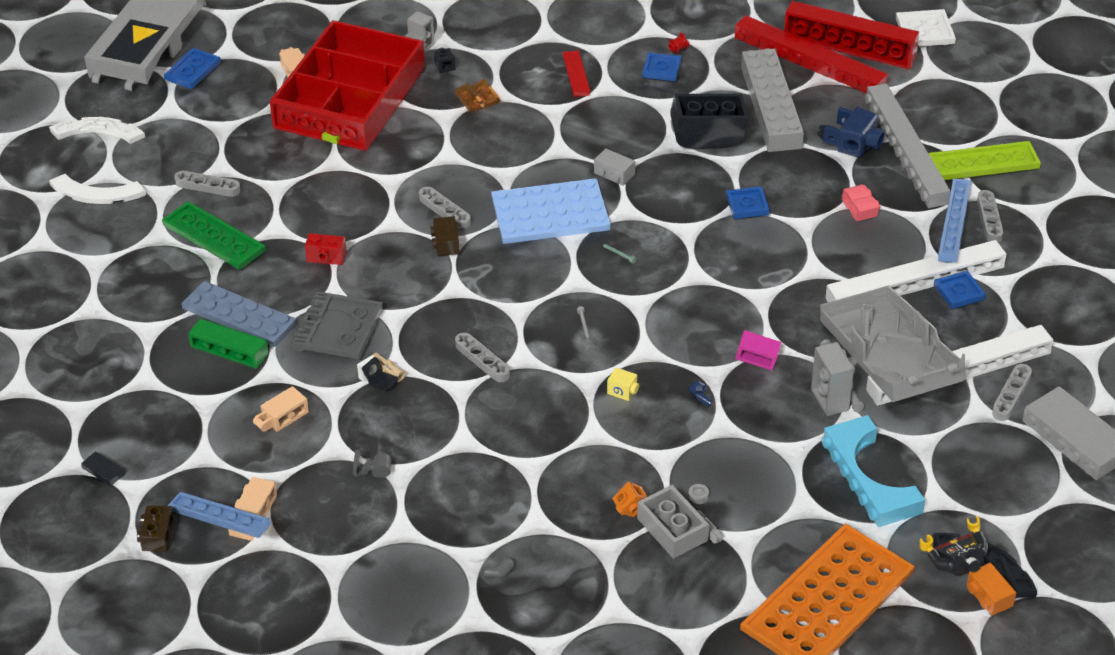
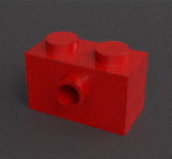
M309 233L304 245L307 262L343 265L347 253L344 236Z

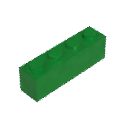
M199 319L188 333L192 348L256 369L269 354L267 340L215 324L211 321Z

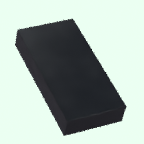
M96 451L81 463L82 469L110 486L125 474L124 468Z

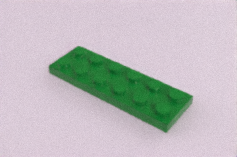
M189 201L162 219L163 226L239 270L266 251L264 244Z

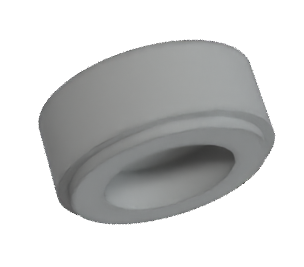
M694 484L689 488L688 498L692 503L703 504L709 499V489L705 485Z

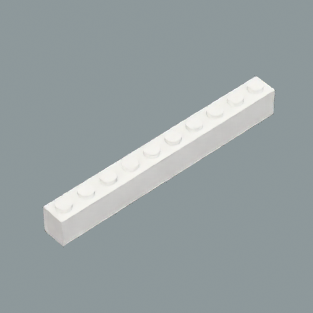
M996 240L960 249L957 262L946 263L938 261L937 255L829 284L826 289V300L831 302L888 285L900 296L934 287L935 279L968 270L972 276L1004 268L1006 253Z
M1039 325L952 352L959 358L962 357L963 353L965 354V380L1051 353L1053 339L1044 327ZM868 376L866 391L875 404L878 406L892 402L873 379Z

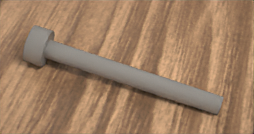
M578 307L577 313L580 314L585 337L589 339L584 317V307Z

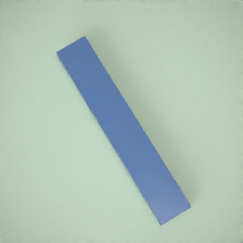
M179 492L168 504V506H172V511L256 538H260L272 524L269 518L183 492Z

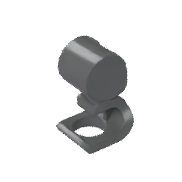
M355 450L352 472L355 477L366 475L369 470L373 472L374 477L384 478L390 475L392 460L389 455L377 454L373 460L367 458L366 463L363 465L359 462L360 450Z

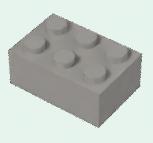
M838 342L815 347L811 390L826 416L849 411V404L852 401L851 388H853L852 379L853 374H855V368L853 363L847 359L845 350L841 349Z
M673 485L638 502L637 519L673 559L708 541L709 524Z

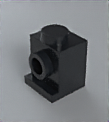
M438 48L437 51H434V63L439 73L456 70L455 56L450 48ZM443 62H449V65L442 66Z

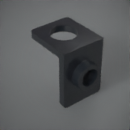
M373 357L362 367L369 385L383 391L388 390L399 380L398 377L383 372L377 357ZM375 364L377 368L376 372L373 375H370L369 368L371 365Z

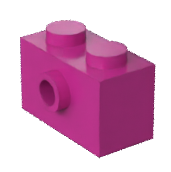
M744 330L735 359L772 371L781 342Z

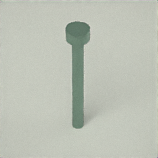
M607 244L603 245L604 248L628 259L632 264L637 260L635 256H629Z

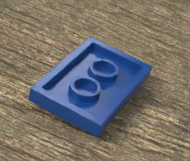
M192 48L164 74V79L193 89L221 63V58Z

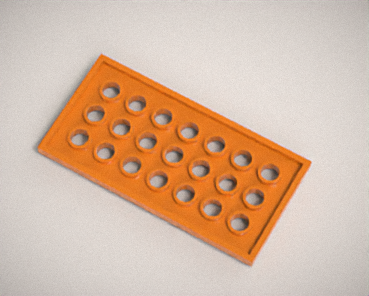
M845 523L741 623L740 630L778 655H832L914 572L915 566ZM845 547H853L855 550L848 551ZM862 558H870L872 561L866 562ZM837 559H839V560H841L842 562H841V563H834L832 560H837ZM879 569H888L890 572L883 573ZM857 570L859 574H852L849 571ZM819 572H828L829 575L822 576ZM874 581L877 585H869L867 582ZM845 583L847 586L839 587L836 584ZM813 584L816 588L811 589L806 587V585ZM854 594H862L864 597L856 598ZM829 595H830V596H832L834 599H832V600H827V599H825L823 596H829ZM801 597L803 600L795 601L793 598ZM841 607H849L852 610L843 611ZM818 608L821 612L814 613L810 609ZM788 610L790 613L782 614L779 611ZM828 620H836L838 624H830ZM804 621L807 623V625L800 626L797 624V622ZM775 623L777 626L771 628L768 627L766 624ZM823 633L825 637L819 638L814 634ZM789 634L794 636L793 639H786L783 637L784 635ZM809 646L812 650L804 651L801 647Z

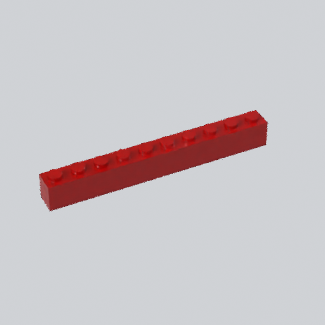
M747 15L735 24L734 38L762 50L775 49L778 57L864 93H867V87L887 84L888 74Z

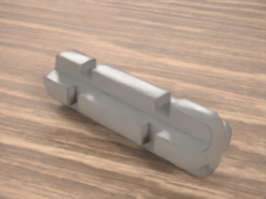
M697 510L709 524V539L714 544L721 542L723 534L707 517H704L705 515L700 510Z

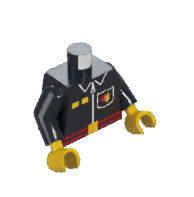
M975 516V524L970 523L967 518L968 529L974 532L973 534L969 533L934 549L932 547V536L926 535L927 543L920 538V549L928 551L927 555L938 570L961 576L970 571L977 572L980 567L985 565L983 558L987 556L988 544L983 531L979 530L981 526L978 516Z

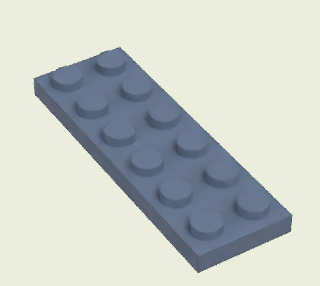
M203 281L182 302V308L225 327L267 340V344L276 347L297 324L296 318L206 281Z

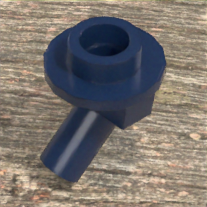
M701 381L692 383L688 388V392L695 395V398L710 407L713 400L703 394L707 389V385Z

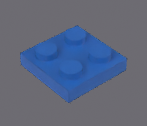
M648 52L643 69V78L676 81L681 56Z
M762 187L726 190V197L733 219L769 215V207Z
M968 270L934 280V287L951 309L979 302L986 298V293Z

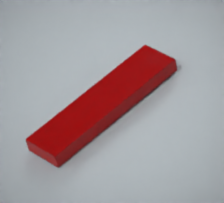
M579 50L562 52L573 97L589 96L590 88Z

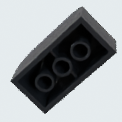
M742 93L674 94L670 110L676 142L684 148L733 147L742 141L749 119Z

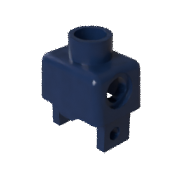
M839 107L837 124L843 126L841 129L826 125L823 142L838 146V152L860 158L868 147L876 150L880 149L884 140L885 130L877 128V114L856 107L854 111Z

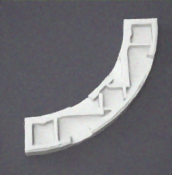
M84 117L79 121L71 122V120H67L49 127L50 132L58 140L76 134L92 132L115 135L126 140L129 144L145 138V133L138 127L130 123H122L118 119L106 117Z
M66 174L49 180L50 185L60 194L70 196L73 200L84 203L113 204V201L124 200L126 202L146 195L145 189L137 181L118 187L99 188L80 184L69 178Z

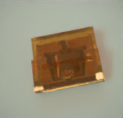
M485 78L472 86L467 82L454 90L456 96L469 112L482 110L501 102L499 96Z

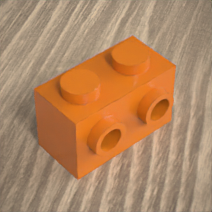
M991 563L980 567L977 572H969L966 586L969 592L974 594L979 600L982 608L986 609L991 616L1013 607L1016 592Z

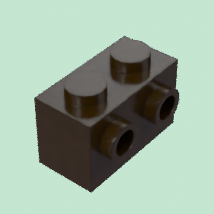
M455 216L433 218L434 226H430L431 237H435L432 238L433 249L437 250V256L459 254Z
M146 506L145 514L141 515V530L137 531V542L140 543L142 551L167 552L174 523L172 506Z

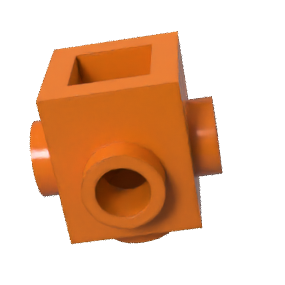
M628 481L612 499L616 504V510L621 515L634 518L638 513V502L648 496L641 486Z

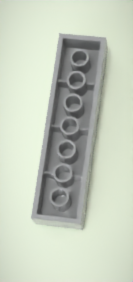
M765 49L742 52L741 69L768 152L802 149L804 132L776 50Z

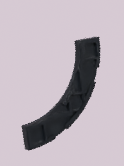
M933 533L932 538L934 546L937 547L962 536L956 533ZM987 542V556L983 558L985 565L991 563L1016 592L1015 598L1037 597V589L1029 574L1017 564V561L999 547Z

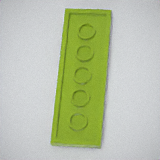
M1030 141L928 153L944 180L1039 169L1041 165Z

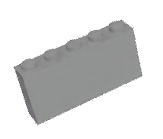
M1060 386L1025 407L1022 421L1095 480L1115 469V429Z

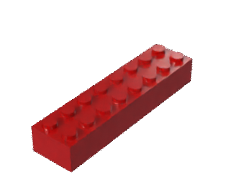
M796 1L791 2L785 14L784 31L829 50L909 70L916 60L920 31Z

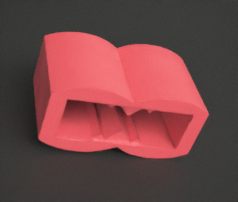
M863 184L843 189V203L850 210L856 221L877 217L880 205L872 197L870 189H867Z

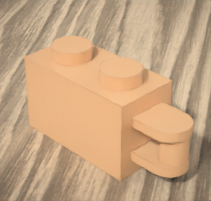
M290 47L289 49L280 50L281 67L287 77H289L305 56L299 48L293 49Z
M292 386L262 404L261 413L255 416L253 423L263 432L271 428L278 432L309 413L307 398Z

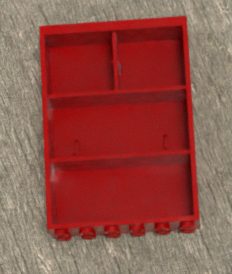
M332 20L269 101L273 129L322 140V134L327 132V134L333 136H340L339 145L367 151L426 68L424 41Z

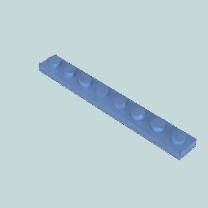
M953 179L938 261L946 263L958 261L971 180Z

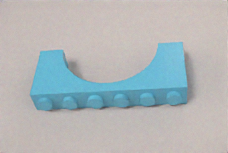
M868 415L824 428V435L822 437L824 448L828 449L833 462L837 463L842 476L846 477L851 490L855 491L860 504L866 508L870 520L874 521L878 528L923 514L925 499L916 486L901 488L885 486L871 480L859 469L855 460L857 454L866 446L876 442L877 428Z

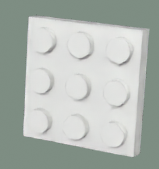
M944 9L896 13V21L899 27L920 31L918 46L955 44L956 38Z

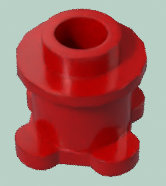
M680 32L679 36L675 39H669L668 47L671 52L676 54L682 49L687 50L690 46L683 32Z

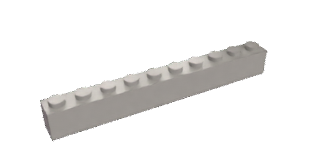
M882 84L867 87L865 102L871 108V112L877 114L878 125L885 130V136H887L890 146L894 148L896 156L901 160L902 167L906 169L909 179L913 181L915 190H918L921 200L925 202L928 208L948 205L950 189L889 86Z

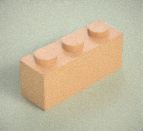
M252 477L249 483L244 486L243 494L240 499H237L234 508L266 517L277 497L275 482ZM228 529L230 536L253 541L255 538Z

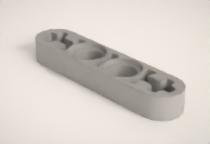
M179 171L174 176L176 186L180 188L229 197L237 196L241 192L240 183L233 179L189 171Z
M423 187L419 190L420 201L441 217L455 216L458 229L470 227L471 217L466 211L432 187Z
M982 190L978 193L977 205L985 238L988 242L996 240L999 243L1002 240L1003 228L995 196L989 190ZM987 221H993L995 224L988 223Z
M460 333L455 337L457 350L495 381L505 382L510 378L509 366L468 333ZM474 350L481 351V353L479 354H473L471 352ZM487 360L493 361L492 364H485L484 362Z
M1018 364L1014 367L994 403L992 415L996 420L1006 421L1010 418L1030 381L1032 373L1030 366ZM1011 384H1018L1020 387L1014 388ZM1009 396L1012 397L1014 400L1009 401L1004 399V397Z

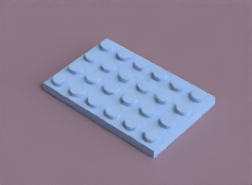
M597 178L491 192L503 244L610 230V222Z

